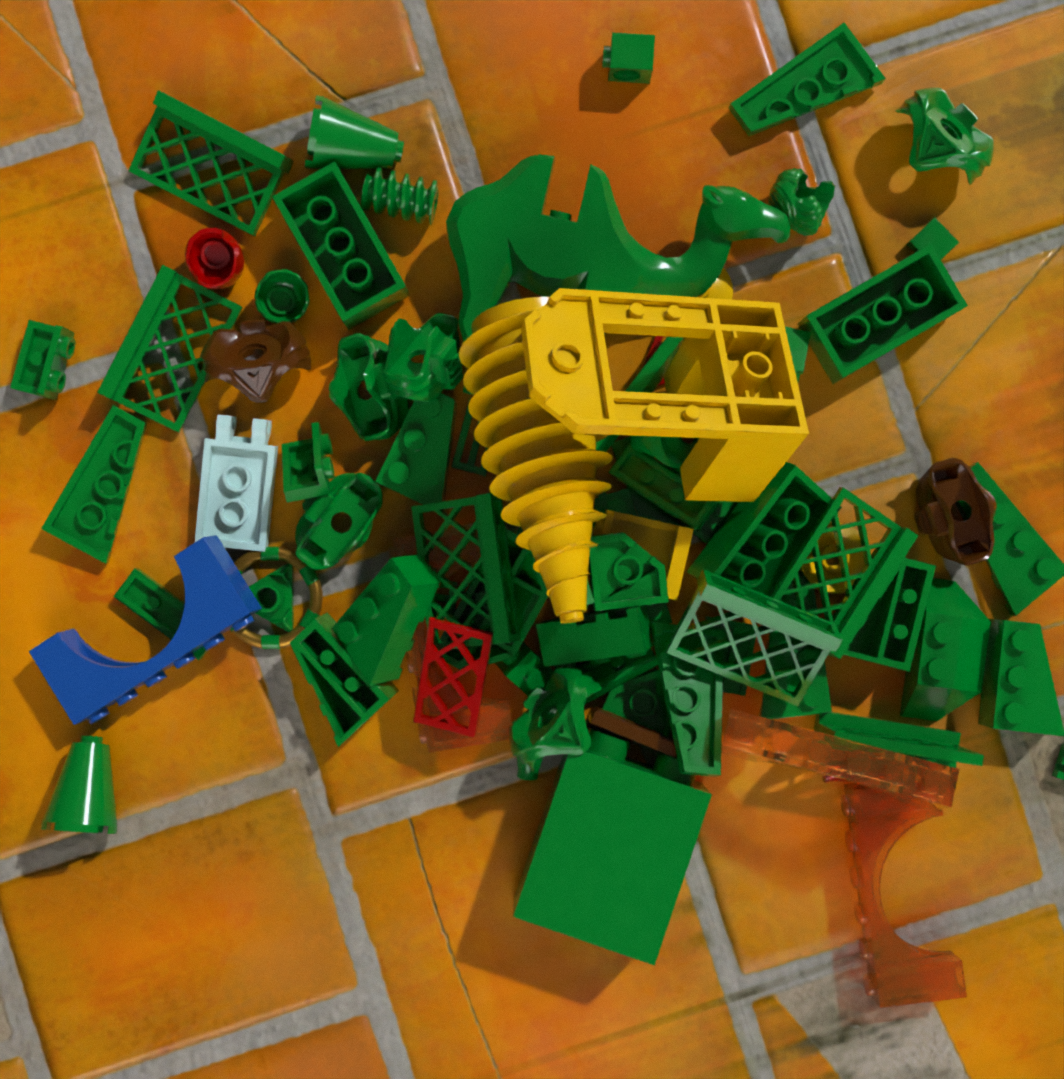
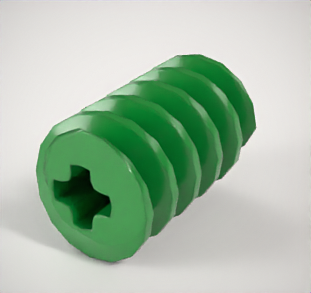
M378 167L373 176L367 174L361 196V208L363 211H369L373 205L375 213L380 215L387 207L388 215L393 218L401 210L402 218L406 221L410 220L415 212L416 222L419 224L424 223L429 215V222L432 226L439 197L437 180H433L429 188L426 189L423 177L421 176L413 186L410 183L409 174L406 173L402 181L397 182L396 171L392 170L388 178L383 179L382 168Z

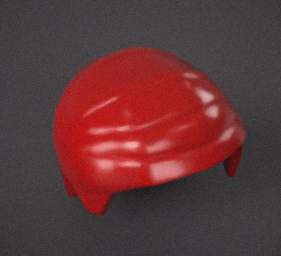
M218 228L201 229L188 240L186 245V264L197 283L209 289L228 288L235 284L242 275L245 261L242 249L235 238L226 231Z

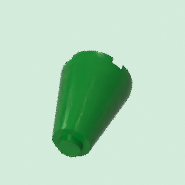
M316 95L315 105L322 107L321 109H313L307 154L313 155V161L305 159L304 168L322 169L335 161L339 169H377L378 167L392 168L394 162H401L404 141L398 140V132L324 96Z
M81 736L80 742H72L42 819V830H51L52 823H55V831L103 833V827L108 826L107 834H117L118 826L110 745L102 744L103 737Z

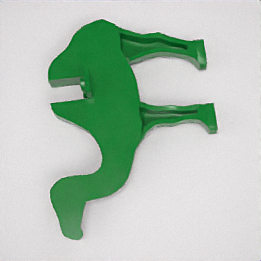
M541 154L521 160L500 180L466 192L454 202L446 220V232L450 248L457 263L463 292L458 319L463 342L472 335L471 326L475 318L487 309L499 305L505 291L512 282H516L543 297H550L559 288L697 297L705 293L721 274L732 242L746 239L771 238L776 243L782 244L790 237V224L784 212L763 203L749 193L735 187L705 185L702 190V205L698 212L694 238L690 248L680 257L665 258L644 248L628 233L616 205L607 175L600 168L591 164L577 222L572 221L571 214L557 210H550L549 216L544 215L555 156ZM464 386V387H463V392H464V393L471 394L469 391L466 390V388H465V386Z

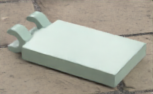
M218 414L215 439L205 438L195 542L203 537L217 535L225 548L265 552L269 544L278 446L268 445L272 421L253 418L251 438L234 436L237 427V417Z

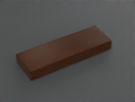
M597 706L592 708L588 717L590 723L677 758L672 737Z

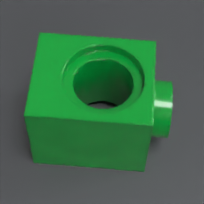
M612 32L610 46L604 45L602 68H609L608 81L650 84L653 72L655 35Z

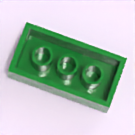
M335 161L272 196L348 330L410 296L405 283Z
M929 244L806 315L798 323V326L802 331L811 333L809 345L832 384H835L951 317L968 305L932 244Z
M786 462L754 502H739L687 572L698 580L702 570L705 569L767 596H771L832 498L800 468Z

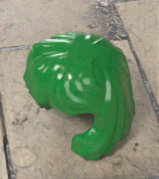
M793 168L785 170L777 176L775 183L770 189L768 205L785 213L788 217L790 229L803 236L813 235L817 233L818 228L821 226L825 212L834 197L836 185L831 180L822 181L816 187H808L806 185L808 175L802 169Z

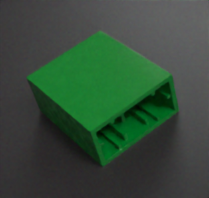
M590 727V748L582 755H562L514 896L513 917L655 966L712 794L703 783L695 781L696 775L680 774L677 758L658 751L653 766L628 758L626 755L631 743L630 740L599 728Z

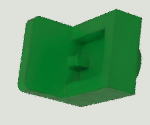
M524 641L515 657L495 662L504 675L527 696L538 685L544 689L553 672L551 667H544L543 660Z

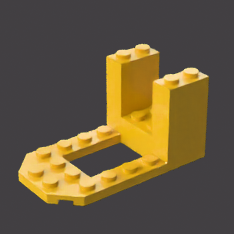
M559 288L549 297L546 304L538 311L535 309L524 319L521 332L529 397L571 432L576 434L699 438L680 467L684 496L687 501L754 502L809 434L780 303ZM604 333L685 338L664 374L667 393L613 391Z

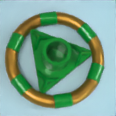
M266 547L265 552L249 551L234 562L241 575L246 568L259 561L281 560L288 563L249 586L262 607L255 614L288 633L283 635H259L246 627L237 632L233 628L230 629L240 640L261 649H281L291 646L290 642L315 618L320 616L322 609V587L315 570L303 563L296 556V552L282 547ZM293 566L299 570L310 593L309 608L295 629Z

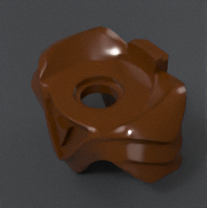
M254 319L240 322V330H216L206 342L200 355L204 359L202 369L206 372L205 383L215 378L221 379L240 390L252 402H266L270 399L275 386L287 371L298 368L311 369L310 351L305 345L306 340L300 331L288 321L266 326L265 319Z
M949 458L934 463L921 477L916 488L920 510L915 512L914 518L919 533L929 535L935 551L943 558L958 562L964 566L986 561L993 552L995 541L993 521L997 507L996 500L977 481L971 468L962 460ZM960 500L968 503L971 508L969 518L961 522L955 520L950 511L951 506Z

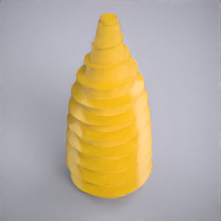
M530 297L496 305L478 315L471 326L472 335L463 342L459 349V359L468 369L463 377V384L466 390L474 395L468 404L469 413L473 418L480 421L474 430V437L480 445L488 448L481 457V464L487 471L498 475L489 486L490 492L499 499L511 502L503 508L500 516L505 522L522 528L523 532L516 538V544L521 548L531 550L536 561L533 564V569L542 576L547 589L546 594L550 597L555 616L560 617V623H575L584 620L583 613L587 611L588 574H591L588 572L590 548L598 546L597 543L591 541L593 522L602 520L607 516L605 513L593 509L595 496L608 491L612 486L610 483L595 479L596 469L611 462L613 456L607 452L596 450V442L609 435L573 433L529 397L521 327L524 319L535 309L538 311L549 299V297Z

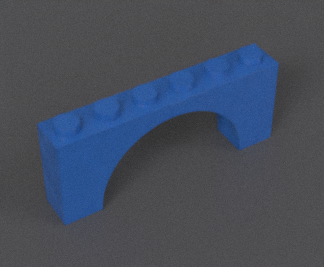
M217 535L203 537L174 556L184 582V612L178 630L172 640L153 658L143 662H124L109 658L90 647L80 637L75 628L58 632L29 651L73 725L86 720L89 721L90 725L98 722L110 714L107 708L117 702L119 706H122L138 696L136 689L146 684L150 688L167 677L164 671L173 665L176 669L182 668L196 659L193 653L198 649L204 647L206 651L210 650L225 640L222 634L233 628L237 632L255 621L252 615L261 610L262 607Z

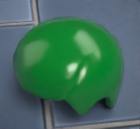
M287 269L266 273L257 285L254 295L256 308L265 320L274 324L282 321L295 323L305 314L310 301L308 285L299 274Z

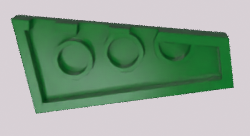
M844 22L730 103L728 109L747 135L752 136L881 85L886 78Z

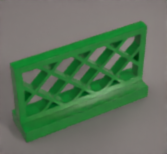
M158 90L153 104L157 107L128 171L256 236L272 202V196L275 195L284 173L289 174L294 161ZM166 118L174 123L178 137L162 143L158 130L163 119ZM183 128L191 131V133L185 135ZM202 137L206 140L210 153L193 159L187 141ZM181 144L187 162L170 167L164 149ZM214 144L222 147L223 149L216 151ZM158 152L164 170L153 174L141 170L146 157ZM233 153L237 156L241 170L224 175L218 157ZM212 160L218 178L201 183L195 165ZM245 160H247V161H249V162H251V163H253V164H255V165H252V166L247 167V166H246V163H245ZM189 168L195 186L180 190L176 186L173 173ZM260 169L272 173L273 175L267 188L255 192L249 173ZM166 176L168 183L159 178ZM243 176L249 194L232 200L226 181ZM220 184L226 202L211 206L207 202L204 189ZM197 192L199 199L190 194ZM263 196L259 203L257 197ZM252 200L255 214L250 225L239 220L234 205ZM229 208L231 216L221 210Z
M162 265L97 393L180 433L205 384L206 375L203 369L200 372L198 363L204 362V359L201 357L196 359L190 339L206 334L211 336L213 332L219 329H233L243 307ZM181 285L195 291L199 305L179 311L175 297ZM201 295L213 301L203 303ZM173 304L175 312L167 314L169 308ZM221 304L232 310L225 324L212 327L205 308ZM202 310L208 329L188 335L181 316ZM177 317L183 336L163 342L159 331L162 322ZM155 336H157L159 344L151 346ZM185 341L192 360L172 366L165 347ZM161 349L167 368L147 374L143 362L146 353ZM194 365L198 377L195 385L180 390L174 371ZM140 367L143 375L135 377ZM169 372L176 392L156 398L149 378ZM145 380L151 397L150 400L136 404L124 398L131 384ZM191 392L187 401L184 403L182 394ZM177 396L182 410L176 422L162 417L158 402ZM153 404L156 413L144 408V406Z
M839 487L770 597L780 601L783 595L795 593L797 607L806 611L802 591L819 587L823 607L807 610L806 612L813 615L824 613L825 620L836 624L843 641L836 652L830 651L828 655L841 659L919 535L907 527L899 526L844 487ZM843 500L854 506L856 521L845 524L839 523L837 510ZM863 513L871 518L864 519ZM831 521V522H832V526H831V527H827V525H828L829 522ZM878 522L887 528L880 542L869 544L865 524ZM858 526L861 546L845 550L841 529ZM833 531L837 552L820 555L818 546L822 533ZM874 548H875V550L873 551V553H872V555H871L870 549H874ZM812 551L813 557L807 558ZM862 551L865 566L860 573L850 575L846 555ZM838 557L842 577L825 580L821 560ZM814 562L818 582L801 586L798 571L803 564ZM856 579L853 585H851V580ZM791 582H793V588H788ZM843 582L846 596L841 603L830 605L826 585ZM832 610H836V612H835L834 615L832 616L831 611H832Z
M492 493L476 495L475 497L411 506L417 554L422 556L438 580L454 592V595L444 608L435 602L433 598L425 616L427 627L430 617L440 620L446 618L449 622L470 627L480 613L489 620L490 630L493 633L492 644L510 643L520 640L505 521L500 516L503 510L502 499L495 497ZM474 505L476 521L467 530L454 519L462 507ZM452 509L449 515L443 510ZM435 511L445 519L435 535L425 529L423 513ZM450 524L465 535L454 551L440 541V538ZM477 530H478V538L474 535ZM426 537L430 540V542L428 543V545H427ZM470 540L480 547L481 557L474 567L459 556ZM435 545L450 556L439 572L429 564L428 555ZM455 561L469 571V574L459 588L444 576ZM481 567L483 569V575L479 572ZM474 577L485 584L486 594L479 603L464 593ZM459 597L474 608L464 624L449 613ZM486 603L488 611L483 608L486 605ZM438 629L435 630L433 643L439 651L451 642L440 643ZM470 637V639L465 640L463 643L466 647L482 646L483 640Z
M703 569L697 580L698 587L665 648L666 653L799 706L830 651L836 652L843 641L836 624ZM703 600L717 606L720 615L699 622L696 611ZM723 609H725V610H727V611H730V612L724 614ZM740 617L751 620L754 629L732 635L728 621ZM692 619H693L695 624L690 625V623H691V621H692ZM723 623L728 638L708 644L703 630ZM775 630L784 634L786 643L765 649L761 635ZM696 632L699 633L703 646L692 650L678 646L684 636ZM757 637L762 651L740 657L736 644ZM808 644L819 648L813 658L798 663L794 649ZM732 645L736 656L735 660L723 664L714 661L711 652ZM790 651L794 664L773 671L769 657ZM765 659L769 673L757 677L746 673L745 665ZM798 672L800 682L794 692L779 687L777 679Z
M837 712L816 714L812 745L817 747L956 768L957 762L982 766L984 758L983 754L960 746L961 733L957 731Z

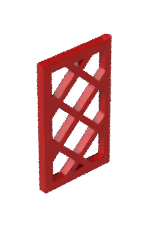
M435 617L429 618L414 710V723L428 725L473 738L476 736L493 639L492 632L436 619ZM436 629L446 631L453 640V642L439 651L433 643ZM470 637L483 640L481 656L476 660L463 643ZM457 646L468 662V665L453 673L442 655ZM436 660L447 678L432 686L428 680L430 663ZM472 669L477 676L475 692L468 695L458 677ZM451 682L462 700L447 708L436 691ZM429 695L441 712L435 717L422 714L424 699ZM466 705L471 711L469 726L459 724L452 713Z

